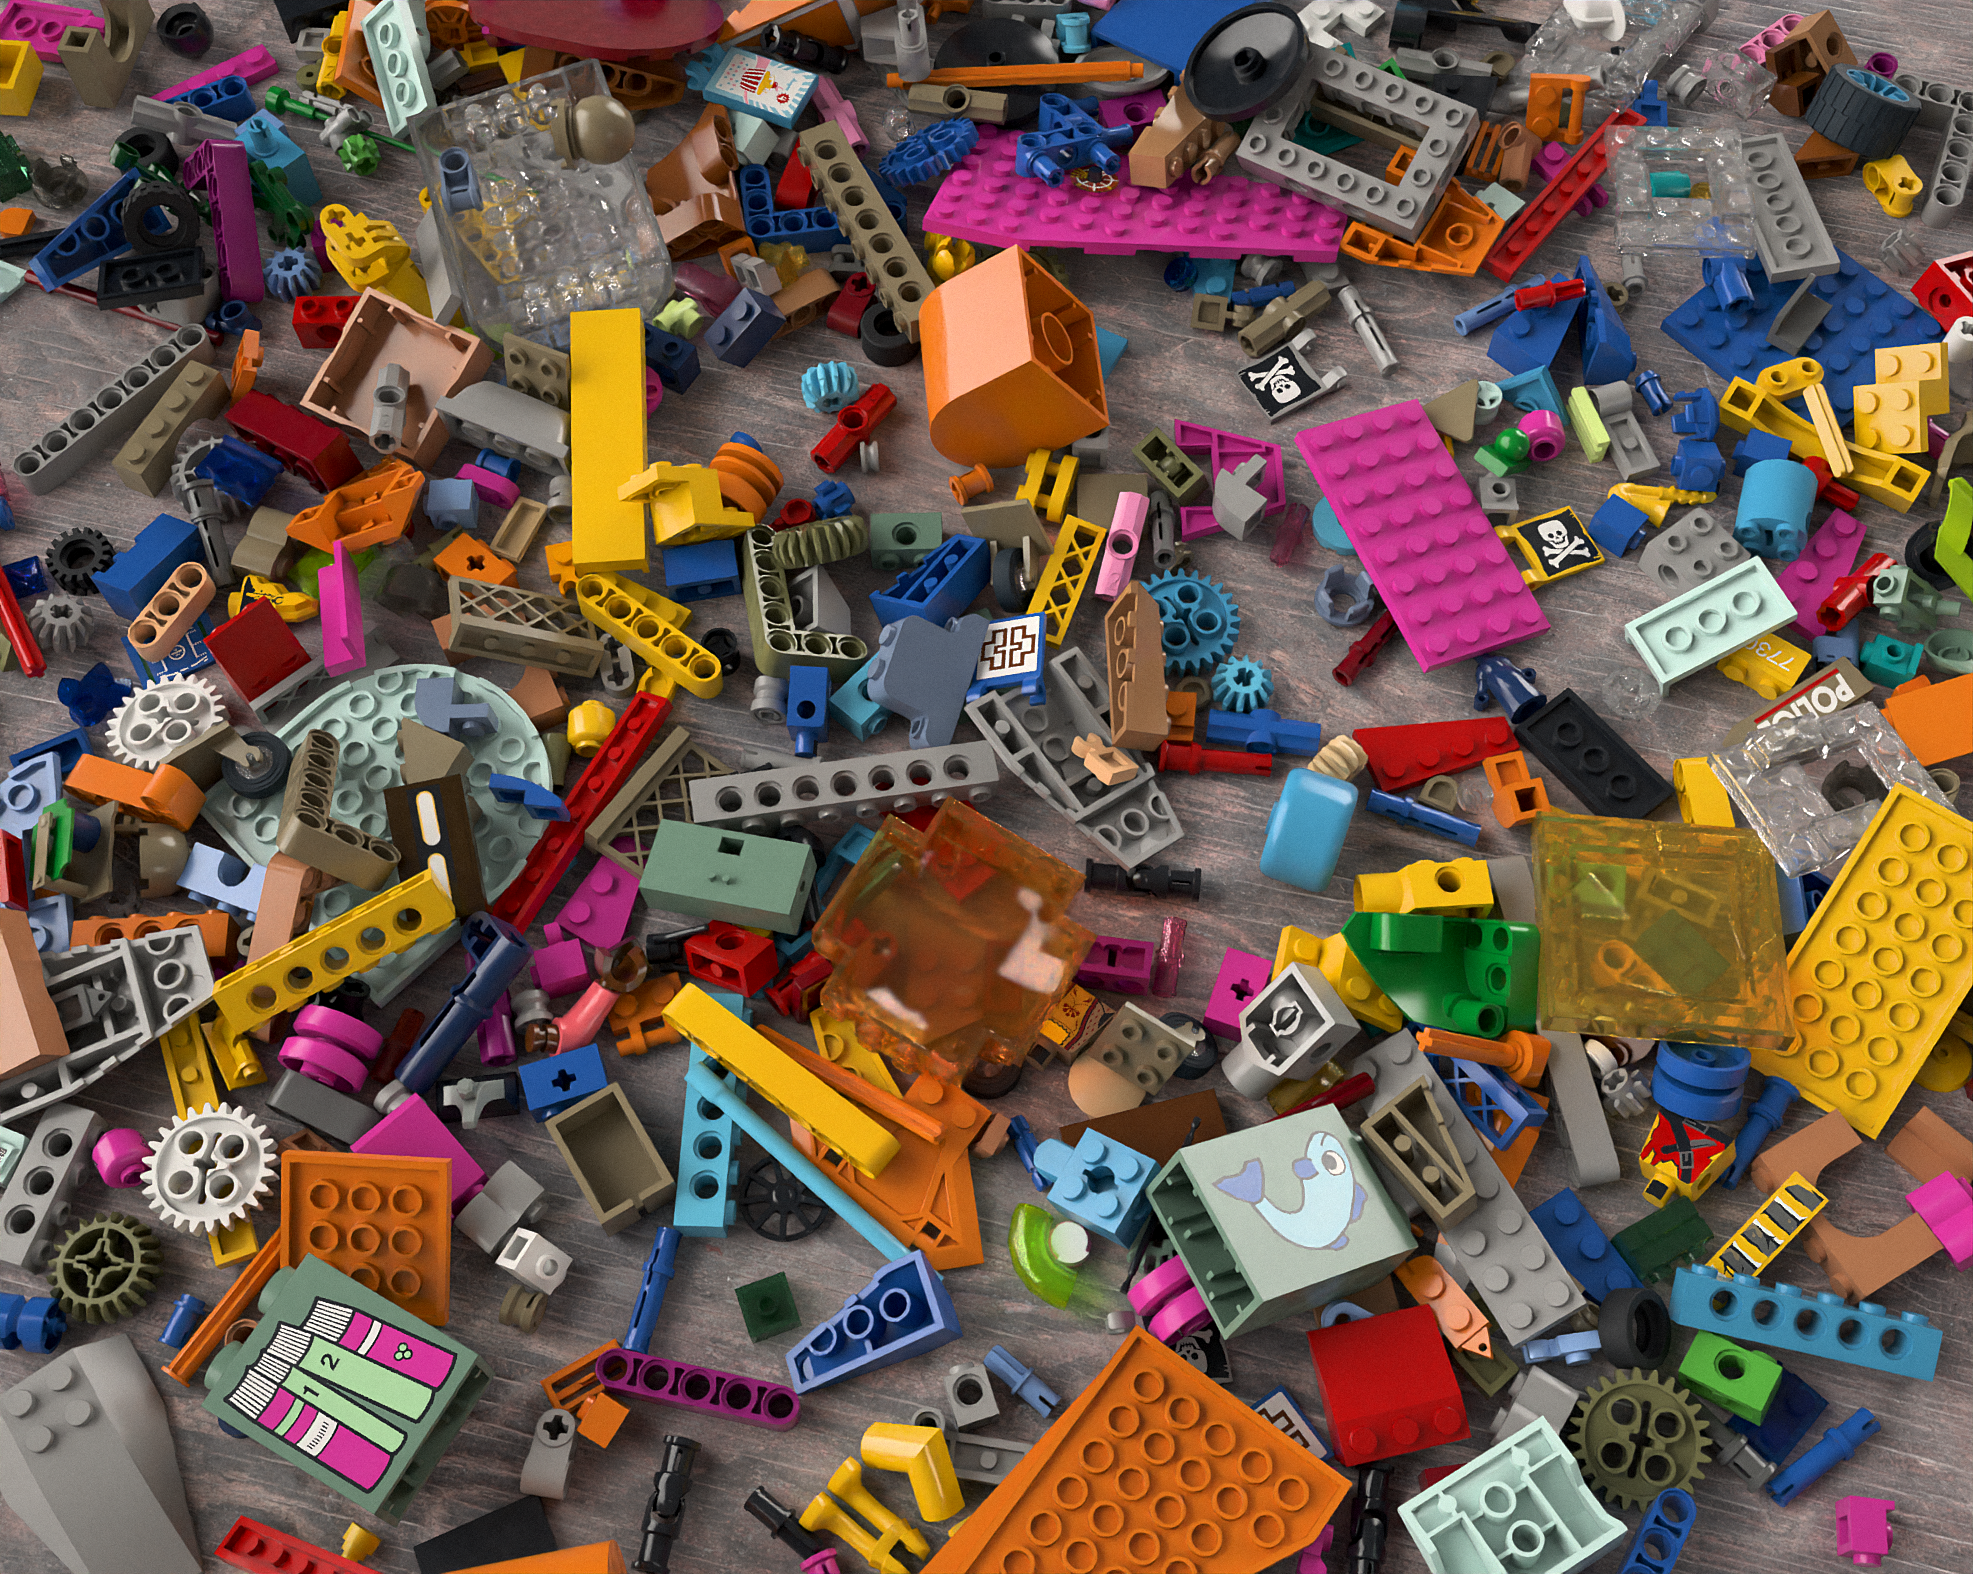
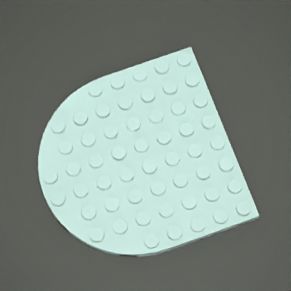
M408 664L374 670V675L350 683L348 680L326 692L274 734L287 745L292 757L295 756L311 729H321L332 734L340 743V752L329 816L393 845L383 789L404 785L400 774V765L405 764L404 752H401L398 745L397 731L402 730L401 720L403 717L424 726L415 709L417 679L454 677L464 692L463 704L489 703L498 718L497 733H485L480 737L460 734V742L465 744L475 759L465 776L469 777L472 792L467 794L474 797L483 810L481 817L474 826V833L488 905H492V908L504 890L527 864L525 859L537 841L541 839L549 825L550 820L532 819L523 804L498 802L489 789L491 773L533 782L553 793L551 766L538 731L524 710L502 689L484 678L479 677L478 679L472 675L461 673L457 668L435 664ZM262 753L263 761L271 763V757L268 754ZM271 765L264 768L261 771L259 777L261 775H264L267 772V770H269ZM223 777L204 793L207 801L199 813L250 868H252L254 863L267 867L273 855L281 851L276 845V837L286 786L268 798L248 799L237 794ZM397 866L382 890L378 892L368 891L354 884L347 883L317 893L308 931L314 930L400 884ZM404 909L398 915L402 920L407 921ZM454 921L441 933L436 935L425 934L416 939V944L409 950L401 954H395L393 951L380 958V963L370 971L362 974L356 971L350 974V976L364 981L370 986V998L382 1009L461 938L463 926H460V921ZM368 928L362 933L366 939L372 941L379 940L385 935L378 928ZM333 947L328 950L335 960L343 959L348 955V952L341 947Z

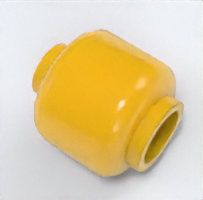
M596 700L585 701L582 705L570 711L567 741L576 750L578 755L588 758L595 757L616 725L615 713L605 707L602 702Z

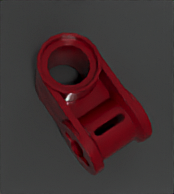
M865 272L855 273L848 278L840 295L829 310L827 316L828 329L861 339L860 322L863 314L872 305L878 303V299L874 294L877 288L876 283L871 284Z

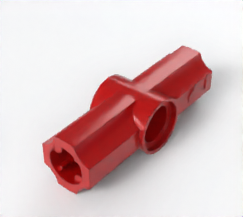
M873 383L854 405L847 406L839 412L838 423L810 452L811 460L815 462L820 470L827 474L835 473L854 451L860 450V442H864L866 445L869 444L872 431L897 405V397L893 395L890 388L882 383Z
M1875 553L1851 576L1838 577L1834 582L1832 594L1821 603V607L1816 611L1818 623L1826 626L1829 631H1841L1864 608L1877 607L1873 604V583L1880 575L1881 569H1890V566L1898 565L1897 561L1891 559L1887 553Z

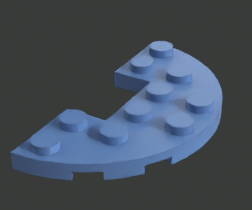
M50 752L26 761L8 772L10 777L0 784V829H4L22 839L29 911H26V915L38 953L69 951L74 921L73 899L71 896L59 894L35 900V892L32 890L33 881H28L31 857L30 835L33 834V826L38 823L39 816L42 815L44 807L63 798L60 757ZM0 902V908L15 910Z

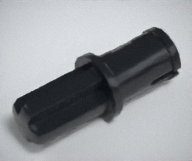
M762 1485L750 1495L744 1504V1509L749 1511L772 1531L770 1536L773 1539L779 1537L804 1560L819 1553L824 1544L823 1540L817 1534L799 1524V1519L795 1516V1509L791 1508L788 1510L764 1490L765 1488Z

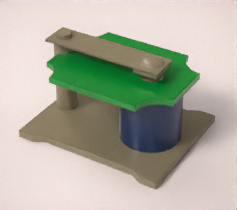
M62 798L43 808V813L39 816L38 823L33 826L28 880L33 881L32 890L43 888L69 895L73 899V909L113 891L111 873L115 819L118 813L119 801L109 802L87 814L77 812L75 808H69L66 798ZM67 867L66 880L60 879Z

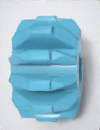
M833 361L828 364L819 363L818 367L808 368L807 373L801 376L803 399L806 402L807 408L814 409L816 413L827 411L828 414L832 411L840 412L842 408L853 405V402L859 399L860 389L857 374H855L853 367L847 366L846 362L835 364Z
M1247 654L1242 658V661H1238L1231 655L1227 664L1220 663L1218 665L1216 675L1212 677L1211 687L1214 690V702H1222L1223 711L1234 709L1237 713H1243L1245 710L1250 713L1258 708L1265 709L1267 707L1269 697L1273 695L1274 685L1271 682V669H1262L1263 663L1261 659L1251 663Z

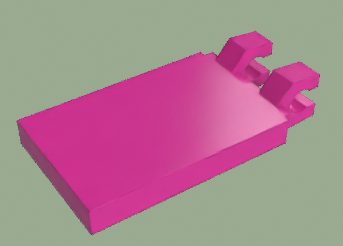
M10 0L0 15V40L30 41L40 60L63 63L57 47L67 25L99 29L104 40L105 19L95 17L92 10L31 0Z

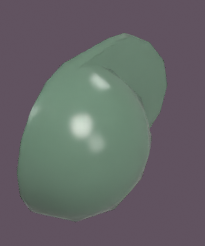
M1947 628L1936 631L1928 636L1924 642V652L1930 666L1939 673L1949 675L1973 673V631L1962 628Z

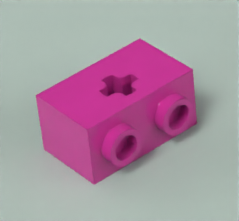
M1227 947L1203 1019V1025L1210 1033L1239 1043L1242 1041L1239 1014L1271 983L1272 976L1269 973L1273 961ZM1238 993L1246 995L1243 1001L1236 999Z

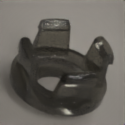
M65 153L60 155L61 166L51 168L41 157L30 166V172L33 173L35 182L31 183L34 195L42 206L49 209L61 210L72 207L83 200L89 190L88 178L77 167L76 164L78 162L72 156ZM62 185L65 196H53L54 190Z
M1843 760L1824 779L1821 786L1822 801L1827 810L1839 820L1853 824L1855 819L1870 822L1888 796V793L1884 792L1881 785L1883 778L1886 776V771L1874 761H1870L1863 768L1849 766L1850 763L1847 760ZM1844 787L1856 789L1863 797V806L1859 809H1854L1855 803L1841 791L1838 792V790Z

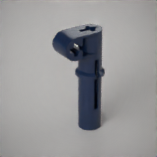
M484 911L473 913L466 920L461 932L462 943L476 961V964L461 984L453 985L450 988L451 997L394 1071L395 1076L401 1083L419 1094L424 1095L429 1092L484 1019H491L494 1013L493 1006L534 954L532 947L514 925Z

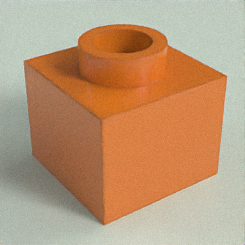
M605 1389L601 1390L597 1398L589 1393L575 1415L582 1420L576 1431L606 1449L630 1411L631 1406Z

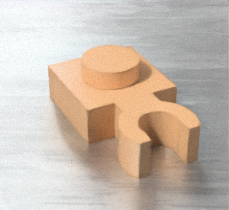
M1089 733L1086 741L1079 736L1075 737L1071 747L1072 752L1085 759L1083 765L1094 773L1099 781L1110 786L1135 778L1139 766L1116 747L1106 748L1102 744L1101 738L1094 733Z

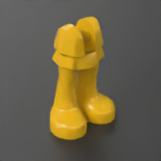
M849 1456L828 1482L827 1490L883 1533L879 1540L850 1518L824 1491L811 1502L801 1516L799 1524L811 1532L827 1529L856 1549L869 1562V1567L880 1570V1574H911L897 1558H893L888 1553L899 1541L908 1552L925 1561L931 1551L929 1545L918 1528H911L906 1518H899L867 1491L861 1482V1465L852 1456Z

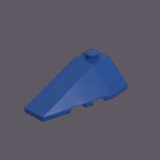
M1580 255L1573 280L1583 279L1586 289L1577 313L1584 385H1606L1621 380L1626 382L1630 372H1634L1636 369L1637 354L1635 351H1631L1630 336L1588 256Z
M919 1249L882 1266L873 1275L874 1279L858 1294L853 1293L843 1302L845 1304L843 1308L827 1322H821L785 1355L797 1396H802L926 1354L963 1337L951 1297L922 1250Z

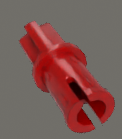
M1581 278L1555 284L1548 280L1543 285L1515 290L1516 295H1514L1516 308L1519 312L1544 306L1554 308L1556 302L1583 297L1586 293L1585 283Z

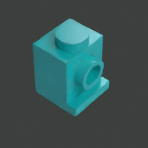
M1877 634L1873 642L1866 641L1859 654V662L1863 663L1861 673L1869 681L1895 689L1897 686L1912 680L1915 676L1924 645L1916 643L1915 646Z

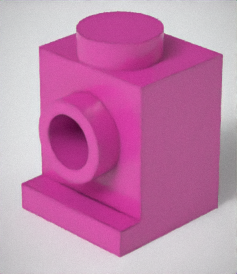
M1849 1495L1835 1502L1837 1556L1853 1558V1565L1881 1567V1557L1888 1555V1550L1893 1542V1530L1891 1524L1886 1520V1514L1895 1510V1501Z

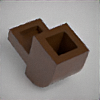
M1787 39L1765 51L1768 76L1761 79L1759 83L1765 99L1779 113L1802 117L1805 115L1822 84L1821 74L1802 71L1799 42L1795 39Z

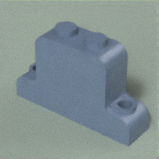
M969 614L958 619L951 617L944 628L919 616L912 615L887 624L883 628L879 637L881 647L878 656L872 661L868 669L867 677L870 679L867 692L873 702L911 721L909 744L912 750L950 745L988 630L989 620L977 614Z

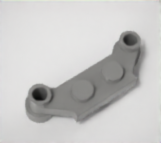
M923 1407L917 1410L911 1419V1425L913 1426L933 1424L936 1428L942 1429L957 1480L997 1487L1034 1446L1032 1444L949 1431L945 1427L943 1415L933 1407Z

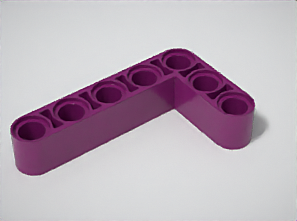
M208 138L185 160L183 165L184 185L187 190L208 191L223 298L225 301L261 302L264 296V279L246 148L242 141Z

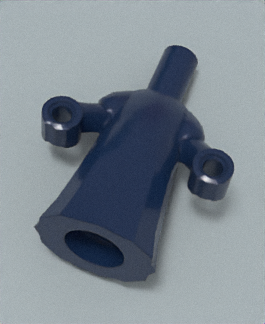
M1489 653L1473 658L1478 663L1475 673L1476 683L1478 684L1477 693L1474 697L1475 710L1482 711L1488 708V688L1502 706L1512 724L1522 723L1546 705L1548 701L1547 696L1533 686L1536 679V671L1534 669L1518 668L1508 658L1495 655L1490 656Z

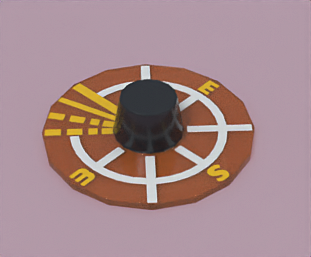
M1097 166L1080 167L1072 171L1070 175L1071 183L1077 188L1094 193L1112 191L1119 184L1116 174L1107 175Z

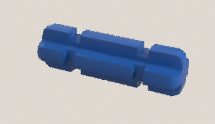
M1292 280L1278 282L1279 286L1273 283L1250 288L1248 293L1245 290L1236 291L1231 294V305L1233 309L1234 305H1245L1254 308L1266 306L1279 296H1283L1285 299L1296 292V288Z
M1023 1115L1011 1118V1123L1006 1132L1011 1140H1015L1014 1147L1027 1172L1032 1173L1031 1179L1036 1189L1042 1192L1052 1188L1055 1183L1044 1178L1034 1165V1154L1039 1143L1034 1134L1029 1133L1030 1126Z

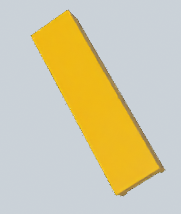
M640 308L570 312L573 566L579 577L593 572L642 569L643 573H650L649 503L619 502L617 487L628 482L630 476L648 470L645 326Z

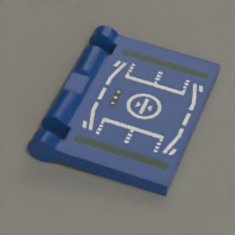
M206 608L168 656L160 661L150 662L145 660L130 643L128 635L121 638L144 690L147 689V680H152L157 685L160 684L162 675H166L169 681H173L177 673H181L183 678L217 663L203 642V639L215 629ZM156 636L148 637L143 644L151 643Z

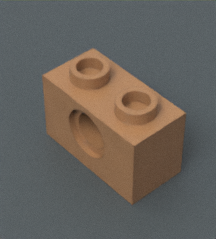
M1829 9L1803 18L1783 39L1784 41L1787 39L1798 40L1802 71L1821 74L1822 83L1832 65L1844 63L1856 66L1858 64Z

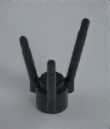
M703 924L674 932L648 934L646 937L648 962L650 965L660 964L661 973L680 972L690 974L688 965L675 963L676 959L683 956L682 940L709 931V925Z

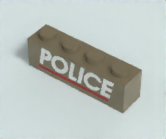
M1842 656L1734 725L1722 742V745L1751 777L1763 769L1766 772H1770L1785 760L1784 756L1789 752L1793 751L1795 754H1798L1813 742L1812 737L1821 733L1823 736L1831 733L1840 725V719L1846 715L1854 718L1869 705L1866 699L1875 687L1845 656Z

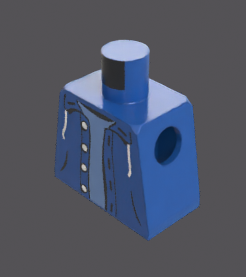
M790 666L787 729L791 740L796 741L795 756L808 759L817 757L818 743H826L829 740L831 722L829 698L833 695L834 690L828 667Z

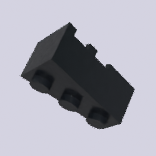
M1434 74L1431 91L1476 108L1480 127L1453 176H1462L1483 121L1492 105L1499 77Z

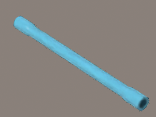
M699 1061L688 1071L684 1077L686 1082L710 1103L718 1106L891 1262L912 1253L728 1088L727 1084L705 1064ZM935 1270L939 1279L942 1281L944 1277Z

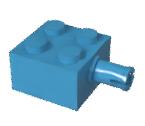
M260 116L252 117L254 125L248 120L246 123L247 130L233 139L244 143L248 164L261 159L265 162L268 169L276 166L281 167L288 180L286 188L296 201H300L304 205L311 207L322 199V193L306 153L267 119ZM250 176V183L255 185L259 192L265 195L258 183Z

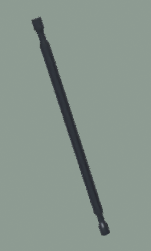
M1194 1117L1191 1129L1186 1135L1181 1148L1191 1146L1194 1133L1202 1121L1201 1118ZM1155 1211L1151 1216L1130 1265L1128 1276L1120 1288V1292L1127 1295L1130 1289L1132 1278L1136 1275L1159 1221Z

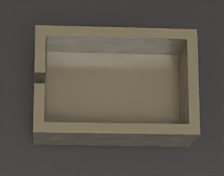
M617 1081L544 1122L608 1237L642 1219L638 1213L641 1209L645 1208L648 1214L676 1198L677 1186Z

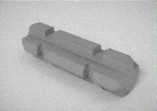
M308 90L303 91L298 100L318 108L321 113L329 116L338 115L348 106L358 111L357 106L348 103L343 105L342 101L320 94L317 97V93Z

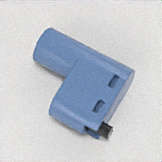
M1853 618L1841 631H1836V637L1818 636L1812 640V662L1816 673L1842 656H1845L1859 670L1858 620Z

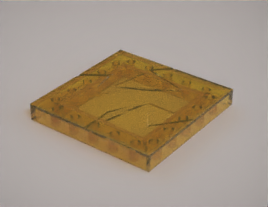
M1543 811L1536 812L1530 827L1536 927L1540 933L1538 976L1541 1030L1778 1051L1788 1050L1796 1038L1770 830L1664 821L1654 822L1652 820Z

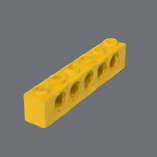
M430 867L221 978L214 983L211 996L237 1035L248 1029L251 1032L257 1031L270 1023L272 1016L283 1010L292 1012L299 1009L308 1001L307 997L320 990L323 993H327L336 989L344 982V978L356 971L360 974L370 971L380 963V958L393 951L395 954H401L409 950L416 944V939L429 932L431 935H436L446 930L452 924L451 920L456 918L455 906ZM412 908L421 915L418 919L408 922L402 920L398 914L404 909ZM368 928H378L385 935L379 940L372 941L366 939L362 933ZM333 947H341L348 952V955L343 959L335 960L330 958L326 952ZM301 966L308 968L312 975L305 979H298L290 971L295 967ZM260 986H267L272 988L276 994L270 998H261L255 994L254 990Z

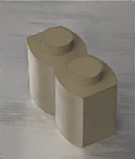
M265 506L258 508L250 521L246 535L237 545L231 560V565L238 577L245 578V576L251 574L265 577L269 582L282 583L283 579H287L290 576L293 568L292 558L306 545L305 542L288 536L285 530L295 515Z

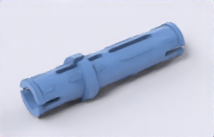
M1538 273L1518 285L1511 284L1507 286L1503 293L1482 302L1460 315H1456L1453 319L1455 329L1460 335L1465 336L1469 332L1512 310L1516 311L1515 290L1543 285L1547 281L1546 278Z

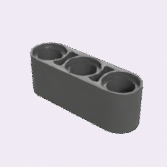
M291 1069L285 1070L264 1103L269 1109L304 1128H309L314 1133L351 1150V1145L384 1119L382 1115L373 1109Z

